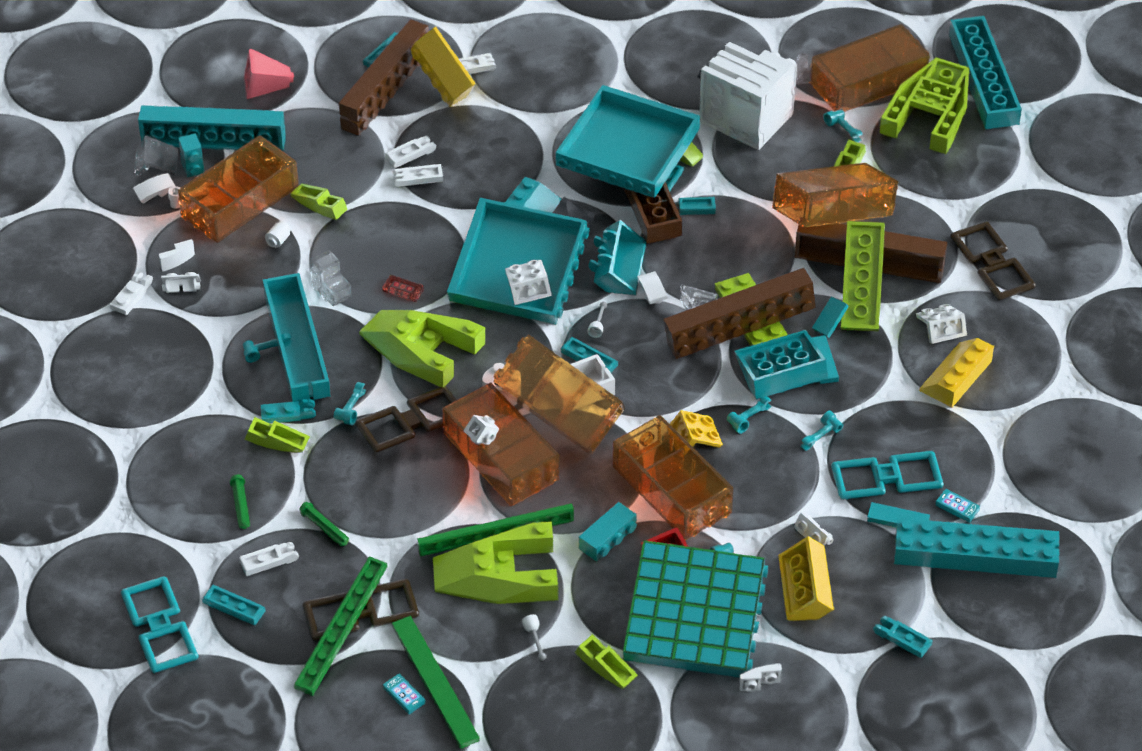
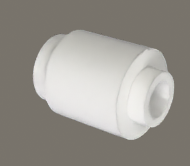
M284 221L275 223L265 235L267 244L271 247L279 248L290 235V226Z

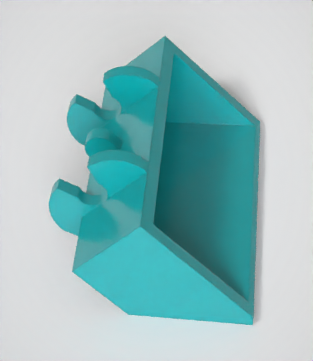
M618 220L603 231V239L599 236L594 237V245L598 248L599 253L598 263L591 259L588 266L591 271L595 272L593 282L606 292L636 295L639 283L638 276L641 273L647 242L621 220Z

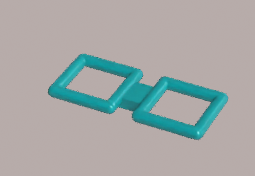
M933 451L891 455L889 457L890 463L878 464L875 457L835 461L831 464L840 499L884 495L886 492L884 484L895 483L897 491L904 493L939 489L944 486ZM928 459L934 481L904 484L898 462ZM871 465L877 488L846 491L840 469Z
M163 576L121 590V596L132 624L135 627L148 624L150 628L149 632L140 634L138 639L153 673L198 659L199 655L186 623L181 621L171 624L169 620L170 616L180 612V608L167 577ZM162 586L170 608L139 618L130 595ZM180 631L189 654L157 664L148 640Z

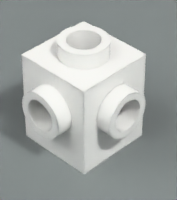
M473 415L464 432L474 443L490 445L495 439L499 428L494 424L495 421L491 417Z

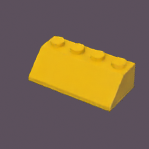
M437 27L432 28L412 46L410 51L413 58L419 62L422 71L428 75L433 87L439 91L442 100L449 107L468 96L476 83Z
M979 338L959 342L919 388V391L952 408L992 362L994 346Z
M807 536L778 555L786 617L789 621L818 620L834 610L825 547Z

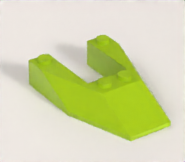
M937 57L900 85L881 117L880 134L897 138L915 107L941 116L931 133L929 149L947 154L967 109L969 67Z
M380 310L359 331V334L395 367L439 387L446 386L454 377V360L434 352L442 341L474 355L485 345V327L470 320L414 310Z
M552 522L530 523L434 557L435 592L494 604L558 600L556 569L515 572L514 555L553 552Z

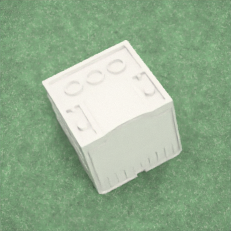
M728 42L725 45V51L720 50L717 56L709 61V67L705 65L697 78L701 79L700 122L759 150L793 114L795 97L793 87L796 83L797 64L790 58L786 60L780 57L775 51L771 53L764 50L760 55H757Z

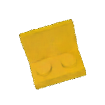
M680 410L668 425L678 452L681 455H687L695 443L719 448L723 445L713 419L707 415Z

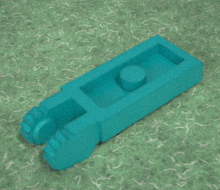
M303 399L300 402L262 404L261 418L267 423L311 419L316 416V411L314 410L315 402L312 399Z
M883 616L880 619L882 626L877 624L873 627V631L880 637L886 638L920 658L932 645V639L887 616Z

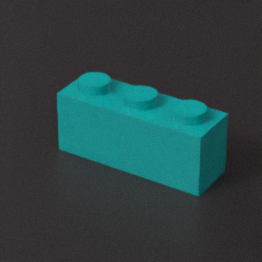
M618 502L579 536V550L597 562L601 557H605L615 545H619L626 535L634 532L637 527V514Z

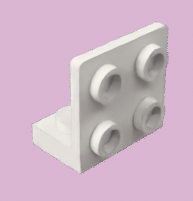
M531 260L526 264H516L505 269L515 305L551 296L542 260Z
M950 304L940 305L937 309H923L922 312L916 313V317L927 324L929 342L932 344L967 336L965 314L950 306Z

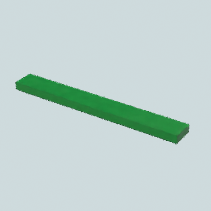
M571 503L417 538L419 556H425L459 548L530 523L552 522V526L573 522L574 507Z
M371 556L368 557L294 683V689L311 696L314 695L387 569L388 565L386 562Z
M408 616L393 622V630L460 749L480 742L477 731L412 617Z

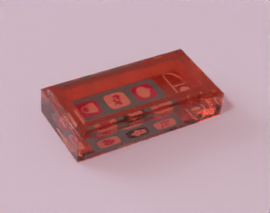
M390 275L382 286L383 292L417 302L424 291V285Z

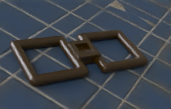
M985 221L951 233V239L969 263L973 264L979 261L984 263L986 267L978 269L977 273L997 300H1003L1036 287L1035 282L1015 257L1009 259L1003 257L1002 253L1007 252L1008 247L989 222ZM985 229L998 247L973 255L960 237ZM1013 266L1026 284L1000 292L988 276V273Z
M447 386L407 400V406L410 410L400 413L396 406H391L357 419L355 425L374 452H380L415 437L414 429L423 426L427 432H431L465 418L467 413ZM443 394L456 413L430 423L417 404ZM392 414L405 433L378 444L365 425Z
M401 579L379 584L372 594L403 588L410 611L378 618L372 596H370L358 619L370 617L372 626L378 627L391 624L408 616H411L412 619L417 618L419 610L409 580ZM348 592L303 602V610L313 640H320L325 630L318 631L312 608L343 601ZM358 619L352 627L350 633L359 630L360 627Z

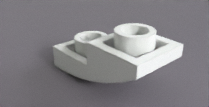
M166 173L150 178L133 187L139 200L144 204L158 194L160 197H163L171 187H175V184L170 175Z
M192 239L174 244L175 250L159 254L162 272L181 265L195 255Z
M655 271L638 276L639 284L643 288L645 298L649 304H658L667 299L664 287Z
M781 664L761 666L740 675V691L752 692L761 690L762 683H781Z

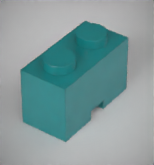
M196 133L179 137L181 163L187 178L204 174L202 148Z

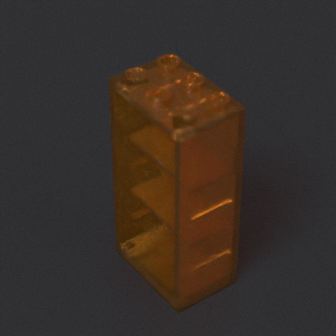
M899 24L813 56L810 84L834 111L842 109L846 112L896 93L903 82L929 63L930 54L912 36L908 29Z
M259 135L178 189L180 215L184 220L192 223L196 229L204 232L208 238H212L218 243L299 186L297 162Z
M867 163L777 173L772 208L804 228L893 216L898 181Z
M529 334L526 338L522 337L517 344L518 348L514 354L510 353L506 358L505 366L502 369L499 368L494 374V384L497 389L586 453L592 455L625 410L623 401Z
M491 382L443 408L444 434L510 506L520 501L522 502L527 497L537 494L545 487L553 485L554 482L559 480L558 452ZM473 415L489 416L499 428L495 439L490 445L482 443L478 445L464 432Z
M661 415L613 441L614 469L673 529L677 527L685 540L696 536L707 527H712L716 522L727 518L732 513L733 487Z

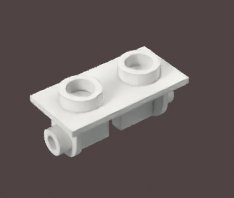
M188 272L185 275L169 273L166 276H161L163 292L179 293L180 286H183V292H197V290H200L201 280L199 274Z
M800 512L794 528L805 538L809 536L822 545H830L834 540L832 535L823 528L821 529L820 525L810 515L807 516Z

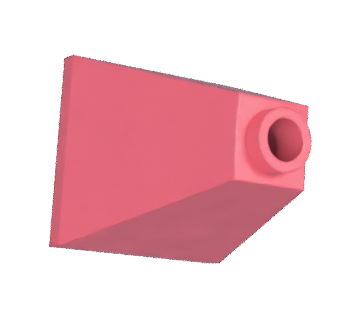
M249 49L244 72L246 99L288 88L289 84L293 83L294 73L290 72V67Z

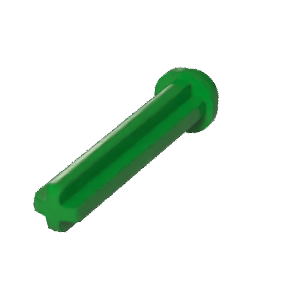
M237 474L231 477L229 483L233 489L238 526L245 530L247 527H250L244 489L245 479Z
M305 502L300 506L299 511L303 517L310 519L340 546L347 545L350 540L349 537L318 512L312 503Z

